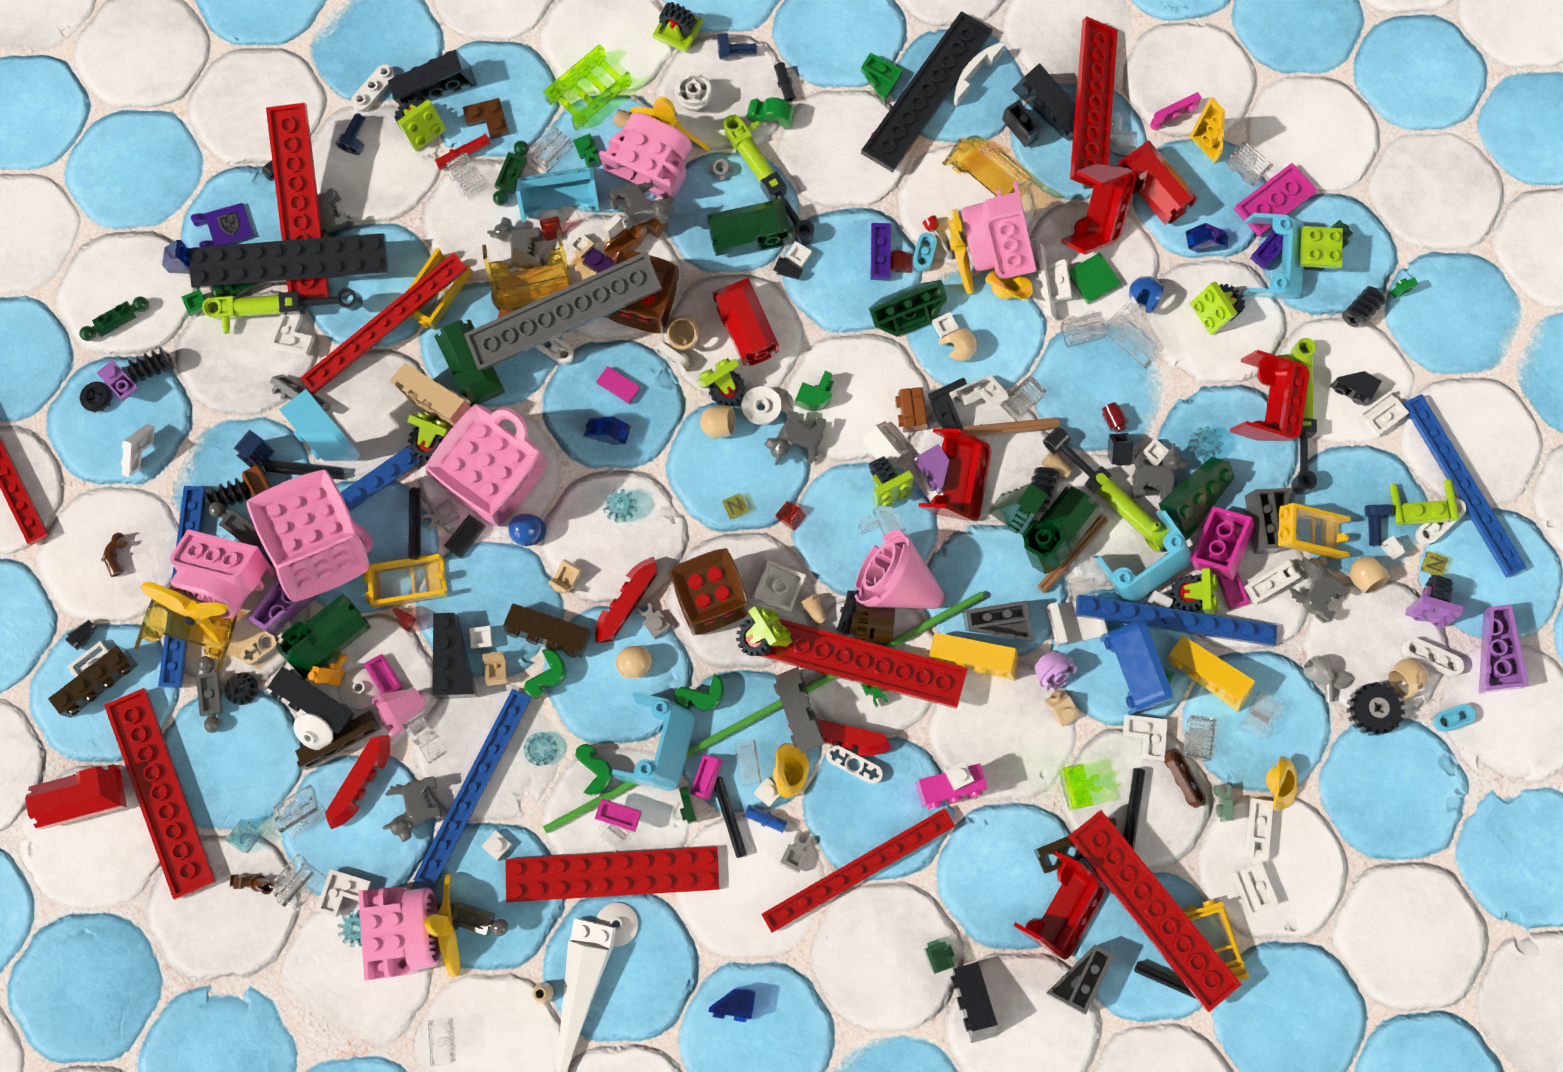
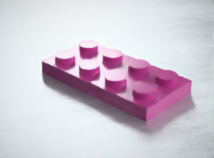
M1291 163L1237 204L1233 210L1244 221L1253 213L1288 215L1312 197L1318 190ZM1246 223L1258 237L1272 228V225Z

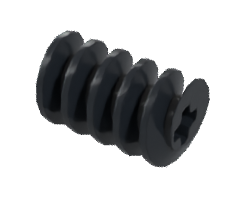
M1367 286L1342 313V317L1351 327L1364 326L1366 321H1369L1371 316L1376 314V310H1379L1381 305L1386 303V299L1375 287Z
M159 347V354L151 350V357L146 352L143 353V360L137 355L135 363L128 359L129 365L127 366L130 377L136 384L139 379L141 381L146 380V376L152 378L154 373L160 375L161 370L168 372L169 367L171 369L175 368L171 356L162 347Z
M1047 467L1035 468V475L1031 478V484L1048 494L1046 498H1052L1053 495L1048 491L1055 490L1051 483L1056 484L1057 479L1053 476L1058 477L1060 473ZM1045 499L1038 511L1046 512L1048 509L1043 505H1050V501Z
M235 478L234 485L228 480L226 488L222 483L219 484V490L212 486L211 493L203 489L208 507L213 502H221L228 508V504L234 506L236 501L243 503L244 498L247 501L251 499V493L245 481L240 482L238 478Z

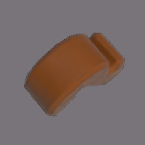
M641 223L632 226L630 229L626 227L606 243L604 253L615 262L620 250H636L645 239L647 226Z
M257 464L242 472V478L253 497L273 487L261 465Z

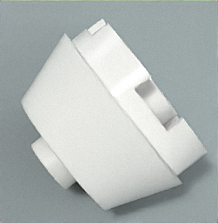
M698 72L686 73V76L678 80L675 86L677 101L690 111L703 109L710 101L713 93L709 80Z

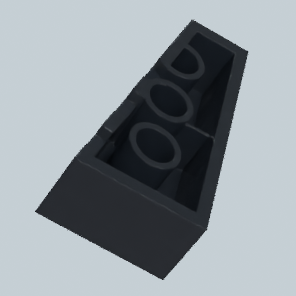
M456 49L448 51L438 58L430 59L427 63L413 67L410 71L398 74L388 80L393 99L401 107H403L402 103H409L408 100L414 102V99H418V101L423 100L424 102L428 96L437 98L443 96V92L451 89L456 92L462 90L461 86L470 84L473 87L477 85L471 65Z
M1039 63L1012 90L1049 123L1060 136L1068 141L1073 137L1076 104Z
M454 612L433 613L432 696L436 699L479 698L459 617Z
M283 666L267 687L272 690L270 695L280 701L282 698L290 702L288 706L299 712L301 709L306 713L314 714L324 719L330 726L333 735L336 732L342 734L356 714Z

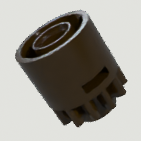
M859 604L858 612H853L851 630L856 631L855 639L891 643L895 608L866 607L863 604Z

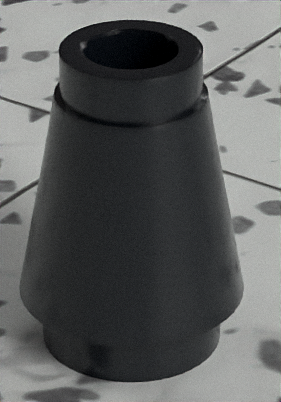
M779 256L773 271L777 272V275L799 280L803 269L786 257L782 258Z
M87 620L69 632L65 640L76 650H79L81 647L84 648L97 629V626L90 620Z

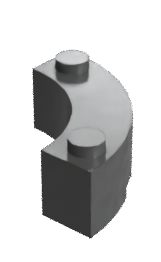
M799 667L776 675V683L773 686L776 694L780 696L793 733L790 737L794 747H798L800 752L804 753L824 745V735L813 710L809 711V708H811L810 698Z

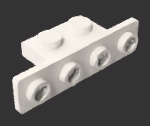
M1040 243L1037 244L1035 256L1040 264L1038 275L1043 282L1041 293L1046 301L1044 312L1052 321H1057L1055 303L1073 298L1068 263L1064 259L1048 264L1046 249Z

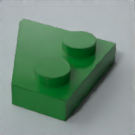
M871 52L861 66V72L882 101L885 102L903 74V69Z

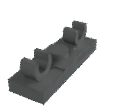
M284 374L273 376L270 380V383L274 385L272 389L273 394H277L281 390L282 395L280 399H286L288 396L293 399L306 389ZM307 390L325 412L329 411L331 404Z

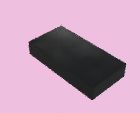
M469 514L444 546L456 556L462 558L486 526Z

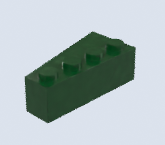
M1210 457L1158 503L1160 510L1167 512L1185 540L1188 541L1235 478L1230 461Z

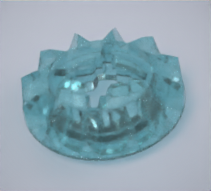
M543 732L531 735L524 745L526 759L536 766L548 765L554 760L558 752L557 743L554 738ZM537 741L542 746H549L544 750V757L539 752L532 753L538 749Z

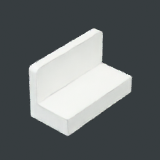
M886 421L876 424L862 438V442L876 459L885 456L891 465L897 459L906 456L910 452Z

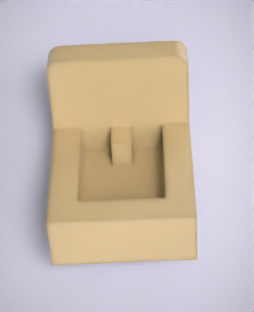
M564 559L554 578L548 584L553 586V589L558 593H567L573 589L582 569Z
M500 651L483 654L486 685L493 686L508 683L507 663L504 653Z
M1062 690L1052 693L1045 700L1046 705L1052 709L1058 723L1062 727L1080 716L1071 697Z

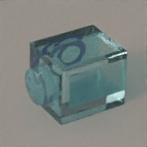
M240 819L225 841L239 851L249 853L264 832L259 829L260 824L253 819Z

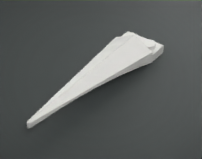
M580 918L574 919L571 939L568 941L557 1072H568L588 1010L613 949L616 927Z

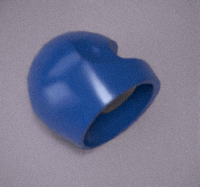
M1151 276L1139 277L1132 282L1129 288L1130 300L1136 306L1144 305L1146 307L1145 313L1151 314L1161 298L1164 286Z
M525 513L515 515L508 526V533L515 543L521 546H532L544 539L546 526L538 516Z

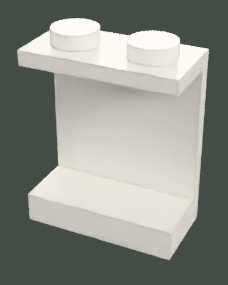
M1097 593L1091 595L1094 597H1098ZM1076 601L1062 604L1055 602L1046 607L1056 647L1102 637L1109 630L1108 621L1075 616Z

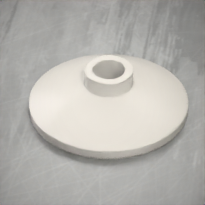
M754 387L742 399V412L754 424H769L780 414V397L769 387ZM763 405L765 409L759 410L758 406Z
M366 669L351 671L344 677L340 686L342 700L347 706L356 710L372 707V698L381 694ZM361 684L363 688L357 692L356 687Z
M307 713L300 715L295 720L294 732L299 741L308 748L319 750L332 743V730L321 717Z
M609 904L599 912L596 922L612 926V923L618 920L620 927L616 929L613 946L626 945L637 933V915L626 904Z

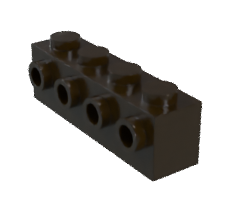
M512 603L503 624L504 631L510 637H521L531 644L537 645L539 643L545 645L547 649L563 651L572 658L577 656L583 657L591 637V632L588 628Z
M116 645L49 697L48 700L60 715L71 718L78 714L87 704L97 699L105 690L111 688L119 679L129 674L138 663L127 649Z

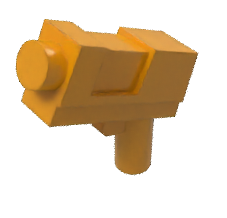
M340 653L334 663L328 664V668L313 666L308 674L309 682L340 686L345 670H341V667L346 661L347 656Z

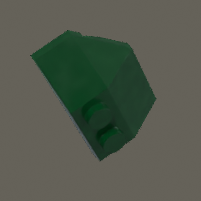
M942 280L915 284L882 297L868 309L874 327L898 337L931 324L946 302L947 296Z

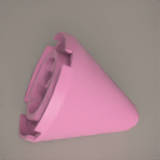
M892 530L882 537L885 542L880 547L873 546L859 570L855 583V588L859 590V595H855L856 600L866 607L936 609L941 607L945 601L944 592L910 537L900 530Z

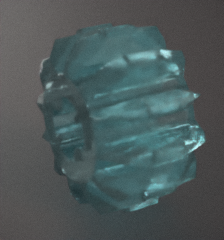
M1209 426L1205 427L1204 430L1200 427L1190 435L1192 439L1188 441V444L1193 446L1190 452H1196L1195 458L1201 455L1202 460L1206 461L1208 457H1216L1215 455L1221 453L1220 448L1223 447L1224 443L1219 441L1222 435L1215 434L1217 429L1211 432Z
M614 489L613 496L607 493L606 496L609 500L603 501V505L607 506L603 511L608 513L607 518L609 520L614 518L615 523H618L620 518H622L623 522L626 523V516L631 519L634 517L631 512L637 511V507L634 506L637 501L632 498L631 492L626 494L625 489H622L620 494H618L617 490ZM620 503L621 505L623 503L624 507L617 509L616 504Z
M360 910L356 914L354 911H349V917L342 916L341 918L345 923L338 924V928H343V931L339 932L338 936H345L342 942L347 944L350 941V947H355L356 944L362 946ZM354 925L360 927L359 932L353 930Z

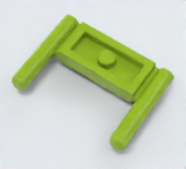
M1446 479L1443 482L1447 501L1404 503L1403 505H1401L1397 484H1391L1389 489L1392 505L1394 506L1396 525L1448 522L1449 520L1458 521L1459 514L1452 481Z

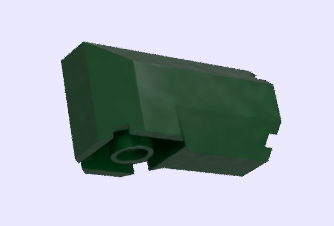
M783 199L707 214L715 256L752 248L757 249V246H760L761 250H770L783 246V241L786 239L787 242L792 240V233Z
M457 320L440 329L441 335L438 336L436 334L434 337L461 394L471 402L470 406L472 407L474 404L480 405L506 392L493 366L480 371L476 366L464 333L475 329L472 321L467 320L468 323H463L462 320Z
M1074 486L1070 488L1065 487L1039 521H1032L1022 533L1024 547L1033 568L1047 574L1059 567L1101 514L1099 505L1095 501L1093 504L1088 501L1090 499L1088 494Z
M341 594L311 619L305 620L306 624H303L301 621L296 622L281 635L283 641L281 644L277 642L276 648L283 658L305 680L308 678V674L313 666L322 667L372 627L351 600L344 594Z

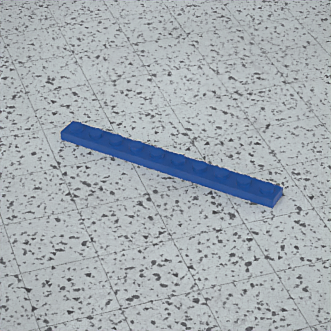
M1420 394L1404 402L1402 405L1408 410V416L1446 479L1452 481L1455 494L1465 503L1467 514L1505 577L1507 578L1527 568L1423 395Z
M408 446L340 492L348 511L351 512L421 462L416 458L417 456L411 453L412 449H409ZM262 546L259 550L270 566H273L264 546Z
M184 486L176 547L187 530L201 532L205 506L203 489L207 490L204 486ZM173 566L172 579H173L174 575H175L176 572H177V570H176V568H175L174 566ZM169 608L158 686L162 688H182L190 625L183 621L184 615L174 612Z
M1081 594L1077 596L1075 616L1124 624L1143 619L1147 627L1272 647L1276 645L1277 625Z
M512 688L413 880L431 889L435 888L532 699L530 696Z

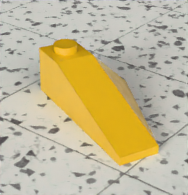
M1211 97L1189 137L1216 163L1223 153L1225 110Z

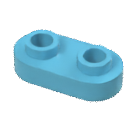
M923 233L918 238L912 261L914 268L918 271H926L932 265L937 239L931 233ZM928 243L930 246L925 247L923 244ZM923 260L925 264H920L919 261Z
M1461 704L1436 713L1433 717V725L1440 732L1452 731L1471 724L1475 720L1476 714L1470 705ZM1460 712L1464 714V719L1460 717ZM1441 719L1445 720V726L1441 724Z

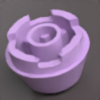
M1054 650L1043 655L1034 669L1040 686L1045 687L1049 691L1050 688L1057 690L1068 682L1066 678L1071 672L1075 674L1077 667L1073 664V659Z

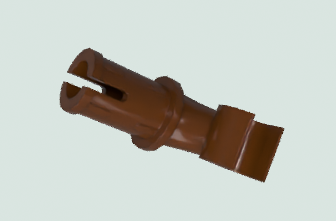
M115 533L112 536L101 558V562L105 563L110 577H116L123 573L116 558L117 553H115L117 548H124L128 544L126 540L118 543V539L124 537L122 533Z
M234 874L230 876L229 887H233V889L249 887L255 892L267 895L274 889L269 887V885L274 886V884L266 880L263 875L246 877L245 875Z

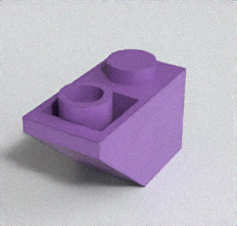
M113 360L97 372L122 401L139 389L128 374Z
M937 444L918 455L916 466L921 474L924 473L928 479L927 484L930 489L935 490L939 494L944 485L949 459L940 445Z

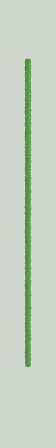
M980 591L892 639L891 643H883L882 646L893 648L985 599ZM826 674L807 684V691L810 693L838 677ZM781 699L693 745L688 749L686 759L782 708ZM624 782L544 825L543 828L546 833H549L599 806L601 798L611 800L638 784Z

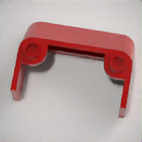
M1094 164L1077 170V175L1087 179L1094 186L1086 217L1081 218L1075 223L1074 234L1062 238L1061 243L1086 255L1118 241L1123 231L1137 174L1135 171L1102 164Z
M1256 350L1241 358V363L1257 367L1259 382L1270 387L1264 422L1259 420L1254 422L1245 421L1230 428V433L1257 441H1289L1299 437L1302 429L1309 381L1308 368L1302 363L1260 350Z
M933 428V433L944 438L942 450L950 458L943 495H935L931 503H919L918 507L936 515L966 521H977L980 517L991 459V447L988 443L961 429Z
M1056 851L1054 855L1063 862L1057 870V879L1061 886L1041 920L1038 918L1029 920L1025 927L1016 922L1013 926L1029 939L1066 960L1074 952L1104 899L1106 885L1083 864Z

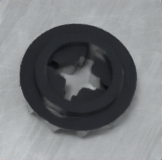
M91 382L82 389L80 403L87 411L96 413L104 411L107 406H111L110 402L113 399L112 390L105 383ZM94 392H96L98 395H102L99 397V403L93 400L95 398Z
M234 673L232 677L227 679L226 686H224L225 696L235 705H246L256 697L258 682L249 673ZM244 683L245 685L243 686V688L245 689V691H247V693L238 692L237 694L238 689L236 688L235 684L242 685Z

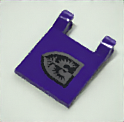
M243 203L207 213L191 215V221L195 227H199L207 222L212 240L201 241L199 243L200 247L231 245L254 238Z

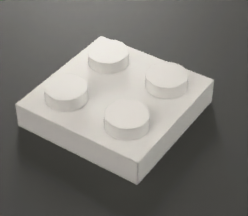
M768 560L753 598L791 614L806 575Z

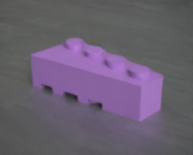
M277 579L248 620L270 635H274L319 595L292 602L285 594L279 579Z
M1512 604L1489 607L1483 611L1479 694L1527 687L1529 684Z

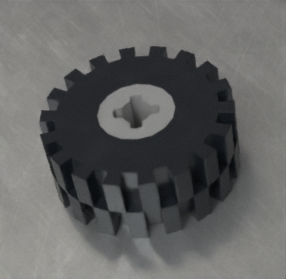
M1373 682L1355 689L1356 691L1350 695L1351 699L1347 700V705H1350V707L1346 709L1347 713H1351V717H1348L1349 721L1355 722L1352 726L1355 729L1360 728V732L1363 734L1368 733V736H1379L1399 727L1398 723H1401L1404 719L1401 715L1405 714V709H1401V706L1405 704L1404 701H1399L1398 699L1401 697L1400 693L1395 694L1393 692L1395 690L1394 687L1388 688L1386 683L1379 684V682Z

